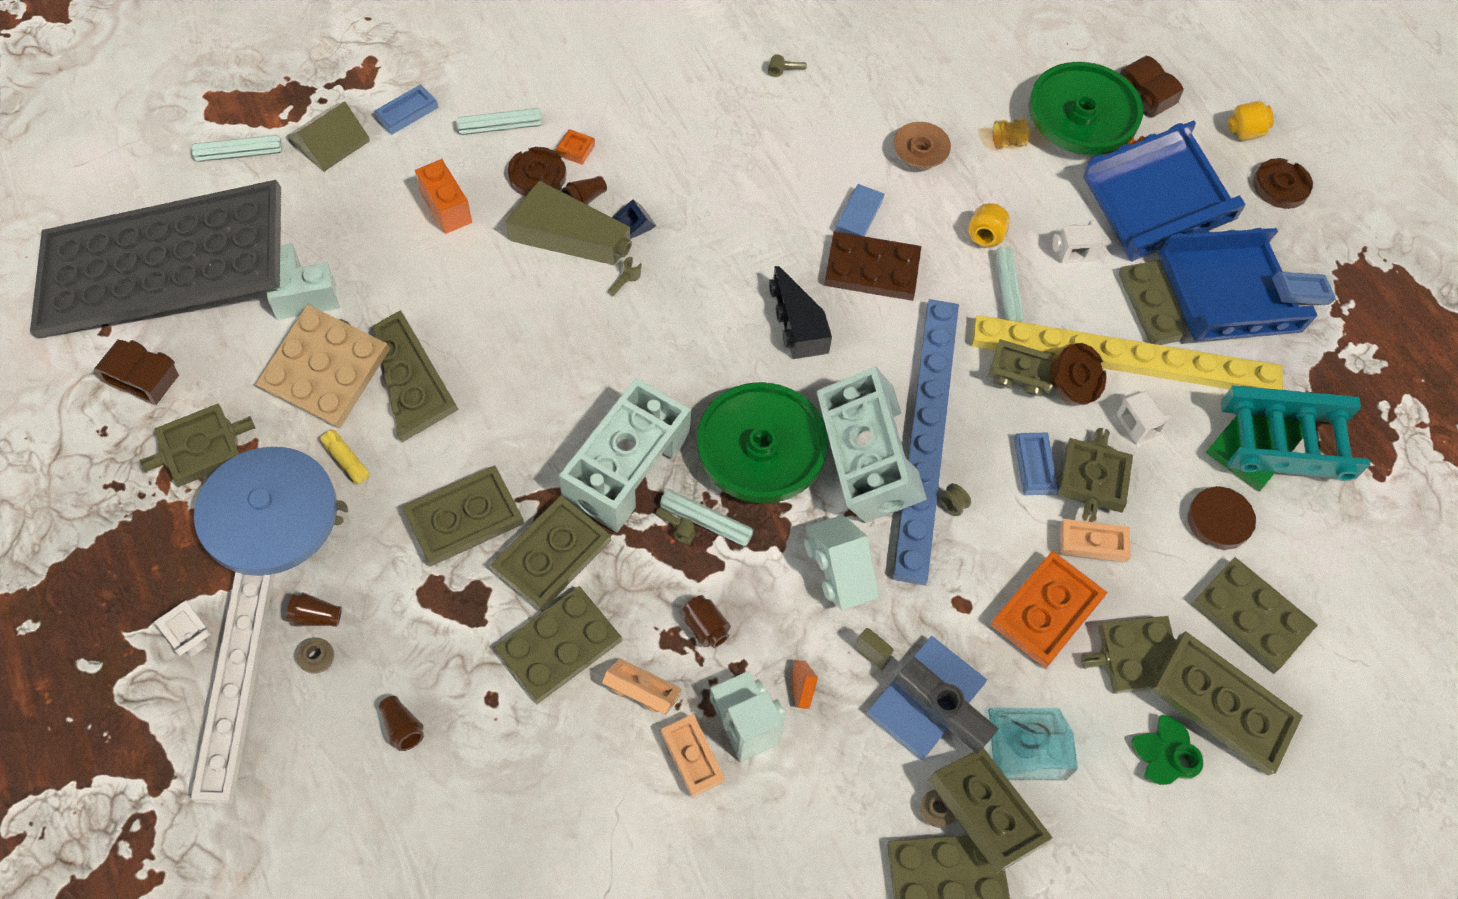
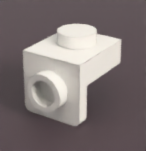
M186 600L154 621L179 657L187 652L191 658L209 645L206 638L212 634Z

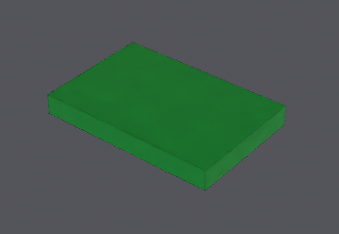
M1236 415L1209 447L1206 454L1260 492L1275 472H1244L1241 469L1228 468L1227 465L1229 459L1241 447L1238 415ZM1251 415L1255 448L1273 450L1270 419L1266 416ZM1283 418L1287 451L1292 452L1303 439L1301 421Z

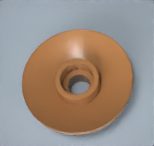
M912 122L904 125L897 131L894 138V149L899 158L905 163L918 168H931L942 164L948 158L951 142L948 135L940 127L928 122Z

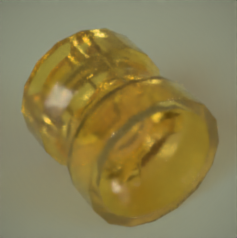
M1015 118L1012 122H1007L1006 120L994 122L992 131L993 142L997 149H1005L1009 145L1023 147L1028 144L1029 126L1025 118Z

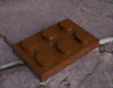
M834 231L824 286L913 301L922 246Z

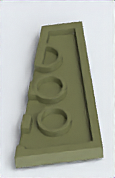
M401 310L373 325L375 337L387 343L390 347L389 352L382 361L385 370L384 377L391 396L390 403L397 423L398 438L404 442L458 411L459 408Z

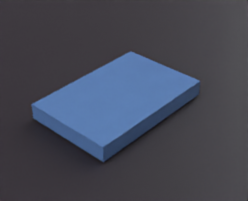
M933 636L926 641L914 656L942 681L957 686L963 692L964 698L968 703L971 702L988 680ZM894 680L866 714L922 761L948 730L945 726L932 722L928 717L927 710L900 688ZM944 699L937 700L938 705L942 709L954 710L953 705L949 701Z

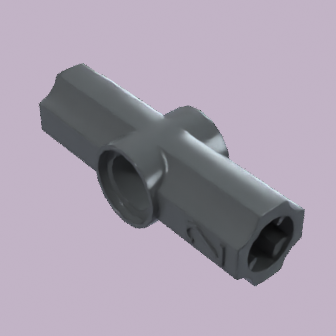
M916 657L909 660L894 679V682L927 710L928 717L932 722L948 728L976 754L985 747L999 729L965 700L963 692L957 686L942 681ZM944 699L949 701L953 705L954 710L942 709L938 705L937 700Z

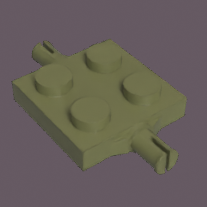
M218 403L154 428L159 440V453L139 461L145 473L165 465L170 470L176 485L180 487L212 474L223 463L239 455L237 435L256 429L251 416L231 424Z
M1104 428L1096 430L1095 442H1084L1069 438L1058 489L1059 496L1084 503L1082 519L1086 521L1089 517L1088 522H1094L1097 519L1098 507L1122 513L1127 504L1133 455L1117 451L1108 446L1110 432L1108 429H1105L1103 433Z
M1160 616L1101 623L1098 626L1102 642L1100 653L1082 654L1081 662H1084L1082 664L1083 668L1103 666L1110 677L1114 694L1150 690L1176 641L1169 617Z

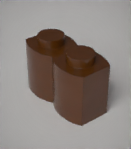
M1147 55L1122 68L1120 72L1140 95L1143 111L1153 117L1179 103L1184 91L1181 83L1173 75L1165 72L1154 58Z
M117 339L94 368L102 382L153 405L158 404L179 376L174 366L175 362L169 356L161 352L157 354L148 352L143 345L133 340L127 342Z

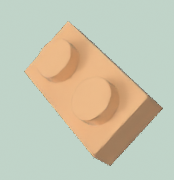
M1063 519L1060 524V554L1127 562L1131 557L1130 527Z
M620 658L606 671L602 682L611 687L615 693L621 696H629L643 703L647 709L661 712L665 715L677 702L682 690Z
M694 714L661 728L662 737L691 798L725 782V777Z

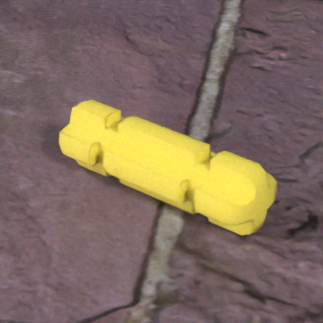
M331 429L327 433L322 434L320 438L322 444L331 452L332 457L345 473H348L349 478L354 484H361L369 478L368 469L358 460L359 458L346 442L342 441L341 436L336 430Z

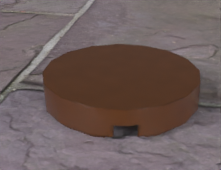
M528 148L529 151L524 153L522 151L518 152L509 162L508 177L510 184L517 193L523 196H527L539 181L557 190H560L565 184L567 175L565 162L561 160V156L556 151L549 148Z
M1270 159L1262 163L1254 175L1253 186L1256 193L1263 201L1274 207L1290 209L1304 204L1313 188V180L1310 173L1296 162L1294 165L1287 163L1288 159Z
M1084 343L1068 344L1057 350L1051 360L1049 370L1051 384H1053L1056 394L1064 402L1073 406L1094 402L1100 398L1105 390L1106 370H1102L1101 363H1103V360L1093 347Z
M1221 486L1206 488L1199 492L1190 504L1187 520L1192 532L1203 543L1218 546L1217 549L1228 550L1238 548L1247 542L1256 528V515L1252 505L1243 495L1233 489Z

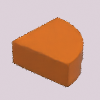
M794 660L792 692L797 708L809 709L818 677L808 663L801 660Z

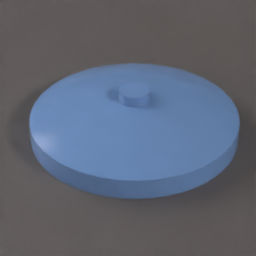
M286 447L256 448L229 459L219 466L206 480L195 504V529L200 542L209 555L225 568L237 573L253 576L276 574L298 566L321 548L330 535L336 520L337 497L327 472L309 455Z

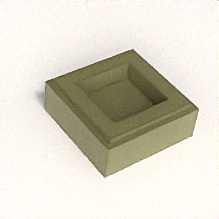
M866 628L859 635L855 645V649L880 670L889 663L894 651L888 643L870 628Z

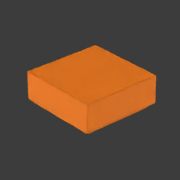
M568 129L556 148V152L562 158L583 165L595 146V138Z

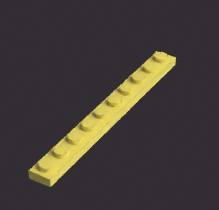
M976 315L974 321L972 347L996 351L998 341L1002 339L1055 355L1057 350L1065 345L1084 343L1093 347L1100 354L1103 363H1101L1103 369L1230 389L1232 385L1283 390V365Z

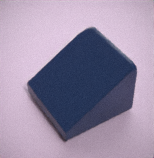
M634 199L612 217L630 227V239L656 227V224L644 207Z

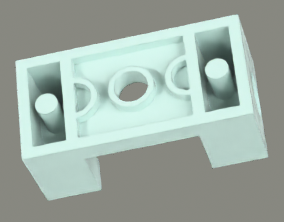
M876 366L816 391L846 506L867 523L927 500L919 471L905 457L894 417L902 413L894 386ZM864 431H871L869 441L863 445H858V436Z
M635 378L559 474L561 495L583 513L613 531L618 532L636 508L635 489L662 453L673 459L690 436L691 409ZM627 439L633 441L635 446L631 450L623 451L617 447V444Z

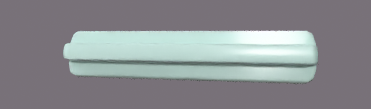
M539 108L457 118L460 134L530 127L542 124V114Z
M278 135L194 143L192 145V155L196 161L280 153L282 151V141Z
M1001 246L997 249L996 261L1006 320L1022 322L1024 320V313L1013 249L1009 246Z
M666 490L661 498L660 506L689 519L738 544L747 546L752 538L753 529L672 490Z

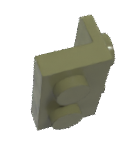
M999 339L988 376L994 378L993 382L995 384L1010 388L1012 384L1025 387V393L1042 397L1043 393L1049 394L1053 388L1049 370L1054 355Z

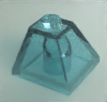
M989 708V721L999 728L991 738L993 761L1008 780H1067L1078 769L1074 734L1060 708Z

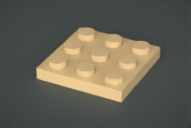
M307 304L256 382V385L264 391L340 429L389 352L390 347L387 343Z

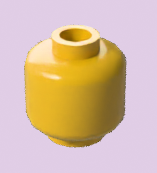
M1262 101L1238 105L1234 108L1233 116L1228 118L1230 133H1236L1241 141L1266 136L1269 128H1272L1274 125L1272 109Z
M987 203L979 206L973 213L969 223L968 232L970 238L982 247L990 248L999 245L1006 237L1010 226L1009 214L998 204Z

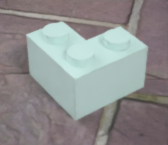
M293 243L281 245L280 287L266 290L268 301L276 319L282 320L300 316L307 304L322 312L339 309L336 283L328 262L301 267Z
M844 515L806 526L808 538L804 540L808 556L811 559L814 558L818 562L820 569L824 570L826 580L822 581V588L828 601L832 600L842 611L880 598L868 537Z
M750 671L710 688L709 700L740 762L779 745L784 726L783 721L786 720L784 709L777 699L772 700L769 692L765 691L759 679L754 681Z

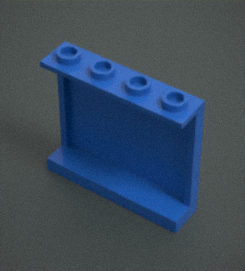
M1194 120L1185 124L1178 123L1168 131L1158 135L1155 133L1150 134L1142 141L1133 145L1125 144L1115 152L1105 156L1103 154L1097 155L1087 164L1083 178L1131 262L1160 251L1170 235L1176 233H1201L1237 220L1246 205L1240 195L1231 198L1192 134L1196 125Z
M1277 228L1232 229L1222 232L1204 231L1192 234L1176 233L1169 236L1158 252V255L1195 342L1302 333L1318 316L1313 305L1299 307L1297 303H1286L1280 299L1272 277L1277 272L1283 271L1269 243L1277 234Z

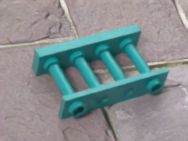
M1232 385L1221 400L1222 412L1238 415L1241 447L1237 449L1227 462L1228 468L1241 469L1244 472L1268 471L1333 477L1341 481L1356 480L1370 466V459L1353 458L1351 455L1347 423L1361 409L1359 397ZM1251 415L1266 416L1270 419L1273 450L1255 448ZM1283 418L1301 421L1305 453L1287 451ZM1315 421L1333 424L1337 456L1321 455L1319 453Z

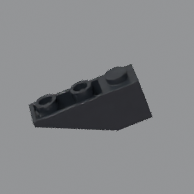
M774 266L773 279H769V291L771 297H776L778 304L775 307L778 322H783L785 330L782 331L785 348H790L793 359L829 354L832 335L825 311L780 266Z

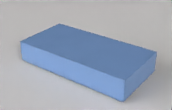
M420 84L373 112L378 122L392 135L439 107L437 100Z
M857 184L836 224L835 231L865 236L883 202L885 194Z
M1277 272L1272 277L1282 302L1329 305L1336 299L1326 275Z
M1048 432L1016 433L1014 441L1024 495L1056 494L1059 488Z

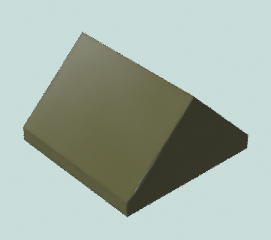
M345 101L331 106L287 135L288 140L323 172L370 141L369 136Z

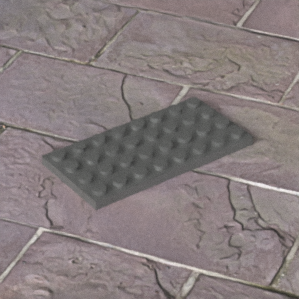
M271 180L42 230L30 332L36 338L279 288L281 246L280 184L277 180Z

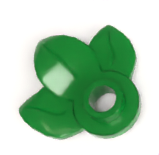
M1160 715L1157 734H1141L1132 738L1131 742L1136 754L1144 762L1148 763L1144 777L1155 784L1170 785L1178 778L1192 779L1200 774L1203 769V756L1197 747L1190 744L1188 730L1169 716ZM1184 757L1188 761L1189 766L1184 767L1181 765L1178 758Z

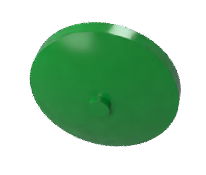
M1067 62L1049 68L1036 80L1029 98V113L1038 131L1053 144L1074 153L1100 155L1114 152L1134 138L1142 122L1143 104L1134 86L1116 71L1090 62Z
M746 383L723 392L706 408L697 431L698 458L709 479L727 494L753 503L780 502L802 493L819 476L828 450L826 426L815 406L795 390L774 383Z

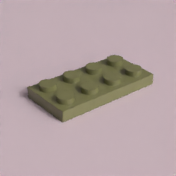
M1187 631L1179 634L1150 688V691L1267 776L1277 772L1303 717L1299 712Z

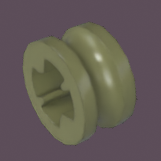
M954 483L949 484L946 491H942L938 495L941 506L953 516H960L964 511L963 509L968 508L972 503L969 494L961 486Z

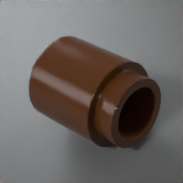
M699 595L691 599L682 608L681 612L685 616V624L703 647L712 646L716 648L729 638L728 632L731 625L711 599H706L703 595Z

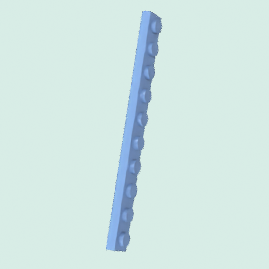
M929 299L926 309L908 451V460L919 471L927 500L901 509L892 580L926 586L929 574L959 304Z

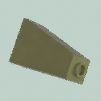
M541 181L533 187L505 220L507 236L512 242L610 265H615L621 257H625L632 246L629 226Z

